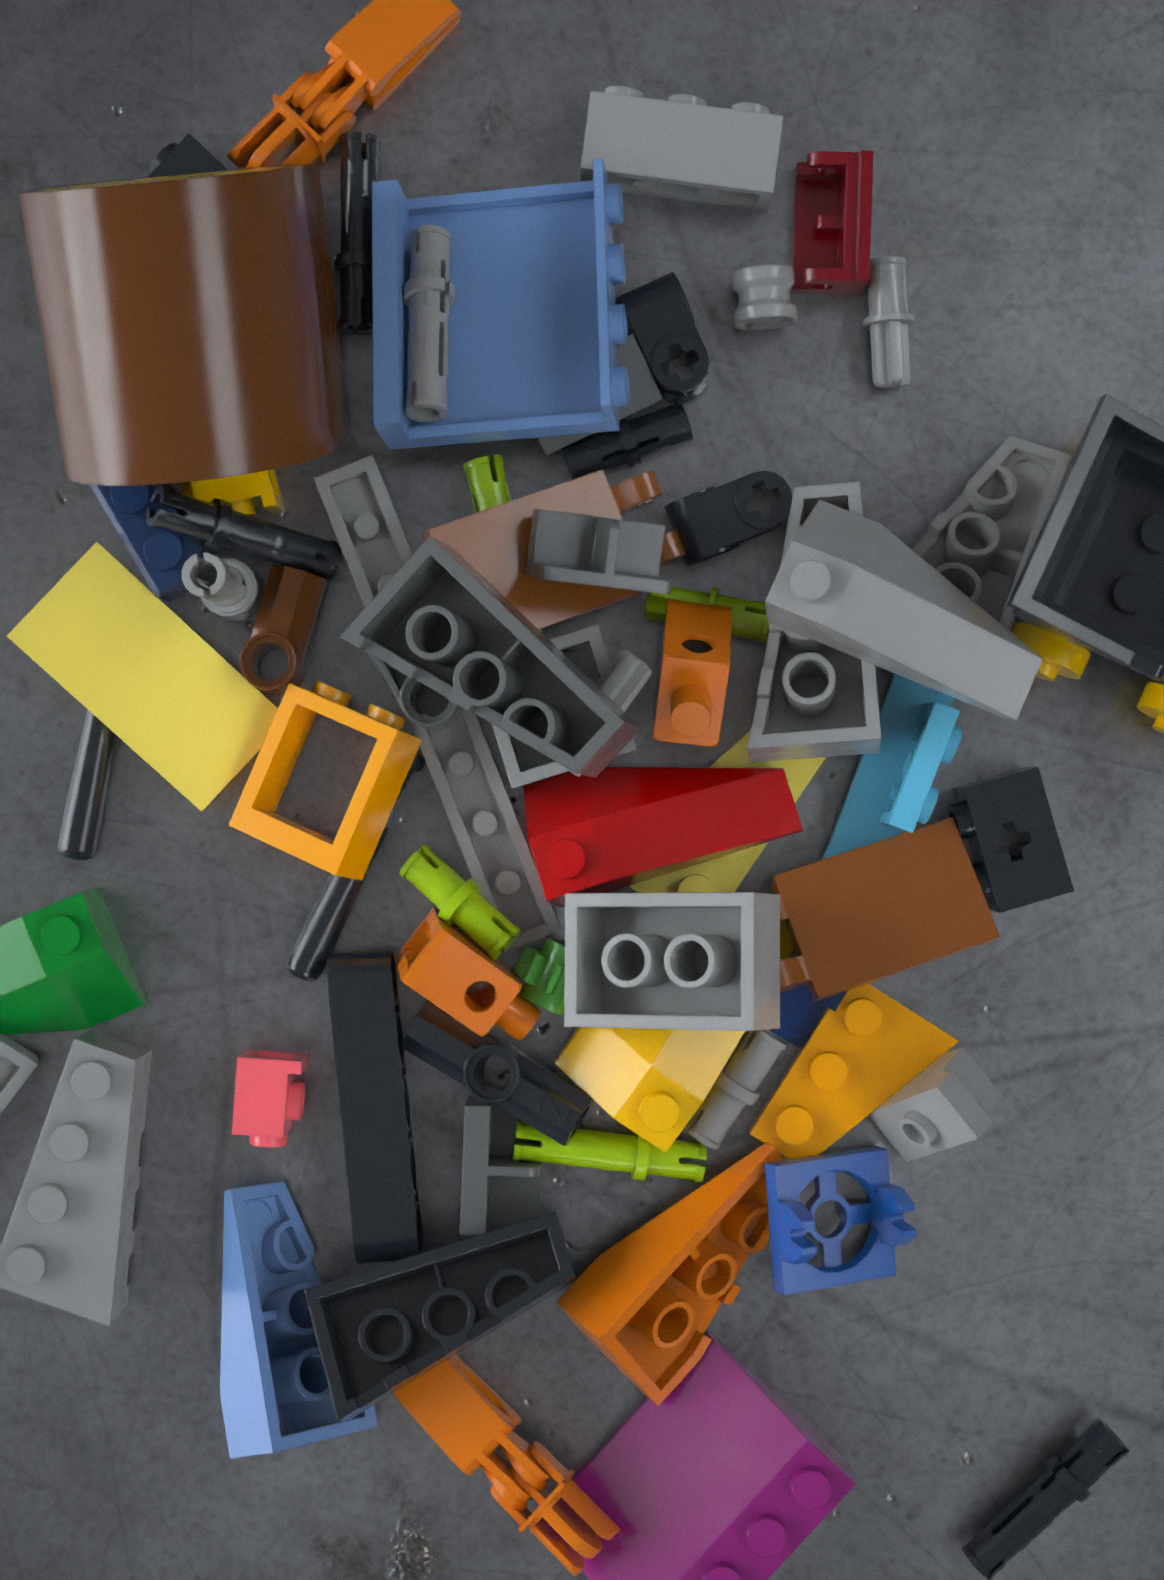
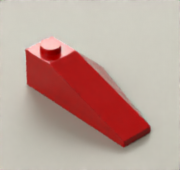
M605 767L596 778L585 775L578 777L568 771L523 786L528 841L543 893L547 902L560 908L565 906V893H608L804 831L784 768Z

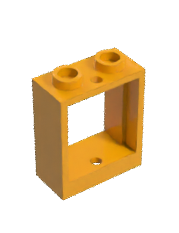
M316 680L311 692L289 683L229 822V826L333 875L362 881L422 739L402 731L401 729L406 718L370 704L366 714H362L347 707L352 695ZM317 713L377 739L335 839H331L275 813Z

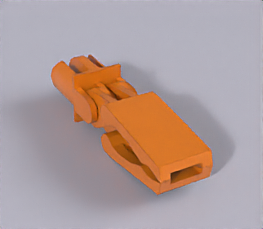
M372 0L328 41L325 47V51L331 56L328 66L313 75L310 72L302 74L280 97L274 94L272 96L274 108L228 152L227 158L238 168L314 162L316 159L324 164L326 162L325 155L339 142V136L349 132L356 122L354 113L364 101L370 108L376 110L458 25L462 14L461 11L450 0ZM343 82L347 84L343 88L339 89Z
M454 1355L393 1393L395 1398L463 1473L471 1475L479 1466L482 1468L493 1484L490 1487L492 1496L520 1525L518 1528L520 1533L527 1527L574 1577H577L585 1568L582 1556L593 1559L603 1549L599 1536L606 1540H611L620 1531L619 1527L571 1479L575 1473L572 1469L568 1471L539 1442L533 1441L530 1445L513 1432L521 1422L519 1415L457 1355ZM499 1446L510 1462L505 1460L494 1450ZM553 1478L558 1484L550 1492L545 1487L547 1485L545 1481ZM529 1499L531 1501L534 1499L539 1504L532 1512L526 1508L528 1505L526 1502Z

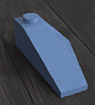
M285 1182L234 1188L224 1191L220 1398L230 1459L275 1453L378 1427L374 1405L349 1421H337L304 1289L323 1284L312 1261L315 1253L314 1245Z

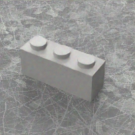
M610 86L605 89V92L590 91L580 168L581 181L594 180L593 159L603 158L609 183H620L622 192L768 211L774 193L784 116L769 114L770 110L767 107L756 103H736L732 105L731 109L706 106L704 99L688 94L671 95L668 101L644 98L642 92L626 86Z

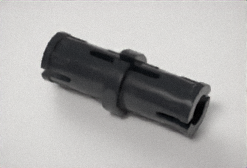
M679 400L674 402L673 405L627 421L626 417L619 420L620 431L597 432L561 448L573 480L627 463L629 468L640 465L641 457L685 441L689 442L694 438L686 411Z

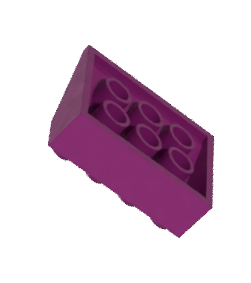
M707 1331L706 1335L712 1340L702 1358L665 1400L657 1406L646 1397L572 1478L620 1529L611 1540H606L599 1536L603 1549L593 1559L582 1556L585 1562V1568L582 1572L589 1580H768L856 1485L848 1461L834 1446Z

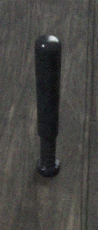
M86 709L57 840L58 852L63 857L74 860L91 859L96 852L116 734L88 709Z
M418 754L415 755L392 812L395 810L397 801L400 800L402 791L405 790L406 783L409 781L411 774L414 771L420 772L425 764L424 757ZM388 821L362 881L330 873L286 958V969L295 977L312 982L321 976L327 964V956L332 954L370 868L389 831L387 827Z

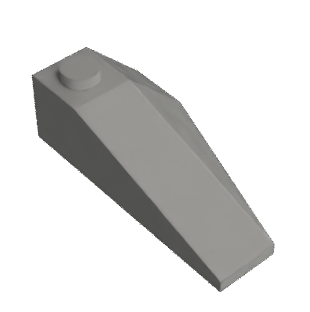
M823 500L818 501L793 538L765 600L767 621L1014 723L1017 721L1043 660L881 523Z

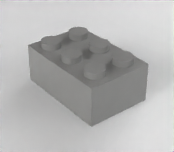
M756 892L565 893L564 1027L726 1031L779 1029L780 894Z

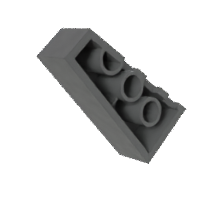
M432 536L427 538L340 636L345 641L386 662L392 668L440 693L446 699L494 724L502 731L577 774L596 778L642 729L454 548Z

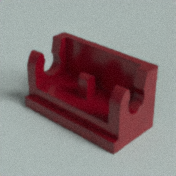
M818 151L807 153V162H797L793 237L795 283L792 286V294L862 295L870 281L874 151Z

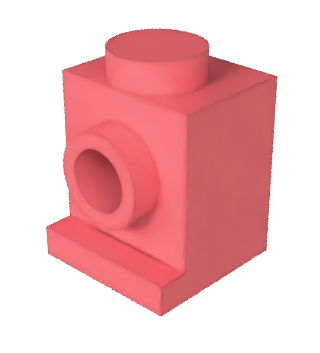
M247 1049L237 1057L232 1123L233 1135L249 1136V1144L253 1146L268 1148L287 1146L288 1132L293 1127V1121H302L304 1115L306 1085L304 1082H296V1074L301 1075L309 1067L310 1053Z

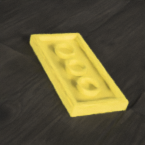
M98 542L77 561L7 635L14 644L201 812L261 749L278 710L270 700L251 685L245 677L157 596L155 597L145 585Z

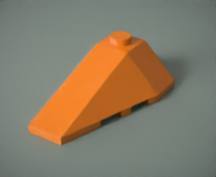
M768 1142L600 1254L556 1302L579 1330L657 1406L665 1400L702 1358L712 1340L704 1334L721 1303L731 1306L741 1289L734 1280L749 1254L763 1250L770 1239L765 1163L784 1159L777 1149Z

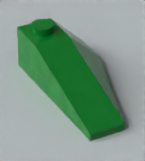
M100 888L80 892L0 926V1033L12 1035L88 1029L148 1004Z

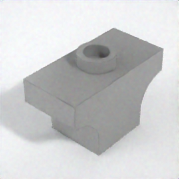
M960 1047L940 1056L868 1116L903 1159L909 1162L979 1139L992 1125L993 1121L988 1114L1001 1100L1003 1095L964 1047Z

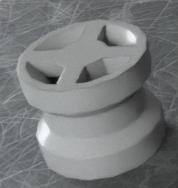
M757 265L742 268L731 273V289L738 294L739 306L733 313L735 328L746 331L773 330L788 327L797 322V307L790 302L789 290L795 283V273L791 266Z

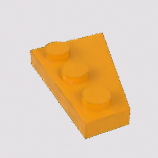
M870 984L833 995L753 1120L748 1131L763 1143L768 1142L774 1146L779 1153L789 1159L819 1155L959 1041Z

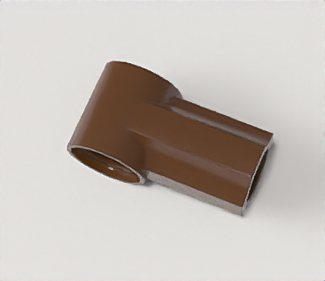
M271 565L251 638L245 643L240 652L239 665L242 674L254 687L269 695L283 696L289 683L296 686L301 685L306 672V653L327 583L324 578L288 566ZM273 649L285 650L288 656V667L285 673L280 678L272 681L263 680L258 670L261 657L267 651Z

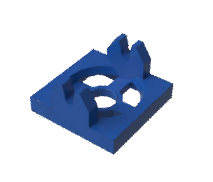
M872 1146L765 1163L773 1291L782 1295H789L896 1275L894 1247L907 1245L917 1234L916 1229L909 1223H906L903 1217L904 1212L915 1210L914 1202L903 1187L890 1184L888 1149ZM836 1172H844L857 1179L867 1192V1201L848 1204L845 1198L837 1194ZM814 1179L815 1195L806 1202V1205L798 1202L801 1191ZM833 1200L840 1210V1222L831 1234L821 1236L815 1229L814 1214L817 1207L823 1202ZM869 1223L870 1233L863 1248L850 1261L842 1264L840 1241L848 1234L851 1225ZM805 1233L809 1238L819 1242L820 1267L808 1262L817 1254V1246L806 1238Z

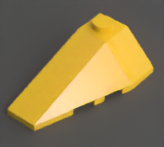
M786 923L780 925V960L789 958L794 950ZM577 1027L554 1059V1063L613 1119L666 1153L705 1100L745 1031Z

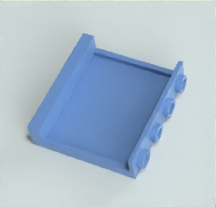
M603 158L593 159L594 180L411 199H406L397 179L372 182L373 426L389 450L620 431L619 407L630 405V387L627 367L617 366V345L628 343V327L625 305H615V284L626 282V268L622 243L613 244V224L624 222L621 185L620 183H609ZM422 225L440 226L451 233L449 274L450 282L454 284L456 289L455 303L449 308L448 415L445 419L439 417L438 422L430 423L411 420L405 414L408 379L409 306L403 300V287L405 282L409 280L411 269L410 233L413 229L418 231L419 226Z

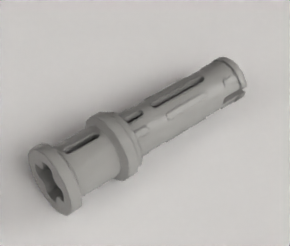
M203 553L204 558L198 557L197 554L192 555L185 562L182 568V581L185 588L191 594L201 597L203 604L211 612L232 621H244L258 613L265 590V583L263 578L254 569L238 560L219 559L210 553Z

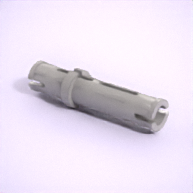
M435 225L419 226L418 231L415 229L411 231V269L409 280L405 282L403 287V300L409 306L408 379L405 414L411 420L425 423L438 422L439 417L445 419L448 415L449 308L455 303L456 292L454 284L450 282L449 274L452 236L447 229Z

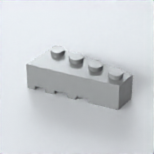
M860 481L794 487L781 564L793 538L819 500L863 516ZM770 623L764 663L758 685L753 724L751 725L747 747L750 763L879 753L881 729L875 665Z
M94 1029L74 1038L0 1246V1288L109 1327L127 1308L129 1284H127L129 1258L133 1252L135 1228H132L135 1195L139 1190L141 1170L139 1154L141 1133L144 1131L151 1049Z

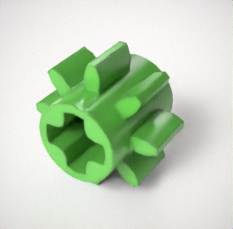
M547 937L542 949L525 946L513 973L522 977L521 980L526 982L520 994L523 998L550 1012L564 1015L565 943L555 938Z

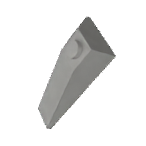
M1009 436L967 482L965 490L945 512L941 511L932 520L927 532L911 548L1009 631L1016 615L1012 614L1014 609L1007 606V603L1058 493L1071 457L1069 454L1013 436Z

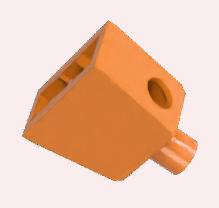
M667 600L653 706V739L708 747L718 746L730 669L732 607ZM688 640H701L710 645L704 648V653H696L685 649L682 643Z
M433 907L395 956L400 980L481 1037L485 1036L492 1026L496 1024L517 1041L522 1040L537 1022L541 1010L519 994L522 983L518 976L513 973L514 969L499 957L496 960H492L488 956L489 954L457 924L453 922L447 925L438 917L439 911ZM475 982H487L484 988L477 992L466 991Z

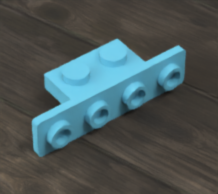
M895 673L893 674L879 710L881 729L879 753L862 754L822 860L899 835L902 831L913 833L917 822L923 825L928 822L939 794V789L931 786L939 764L942 762L948 765L951 762L962 736V728L955 726L960 711L951 707L953 697Z

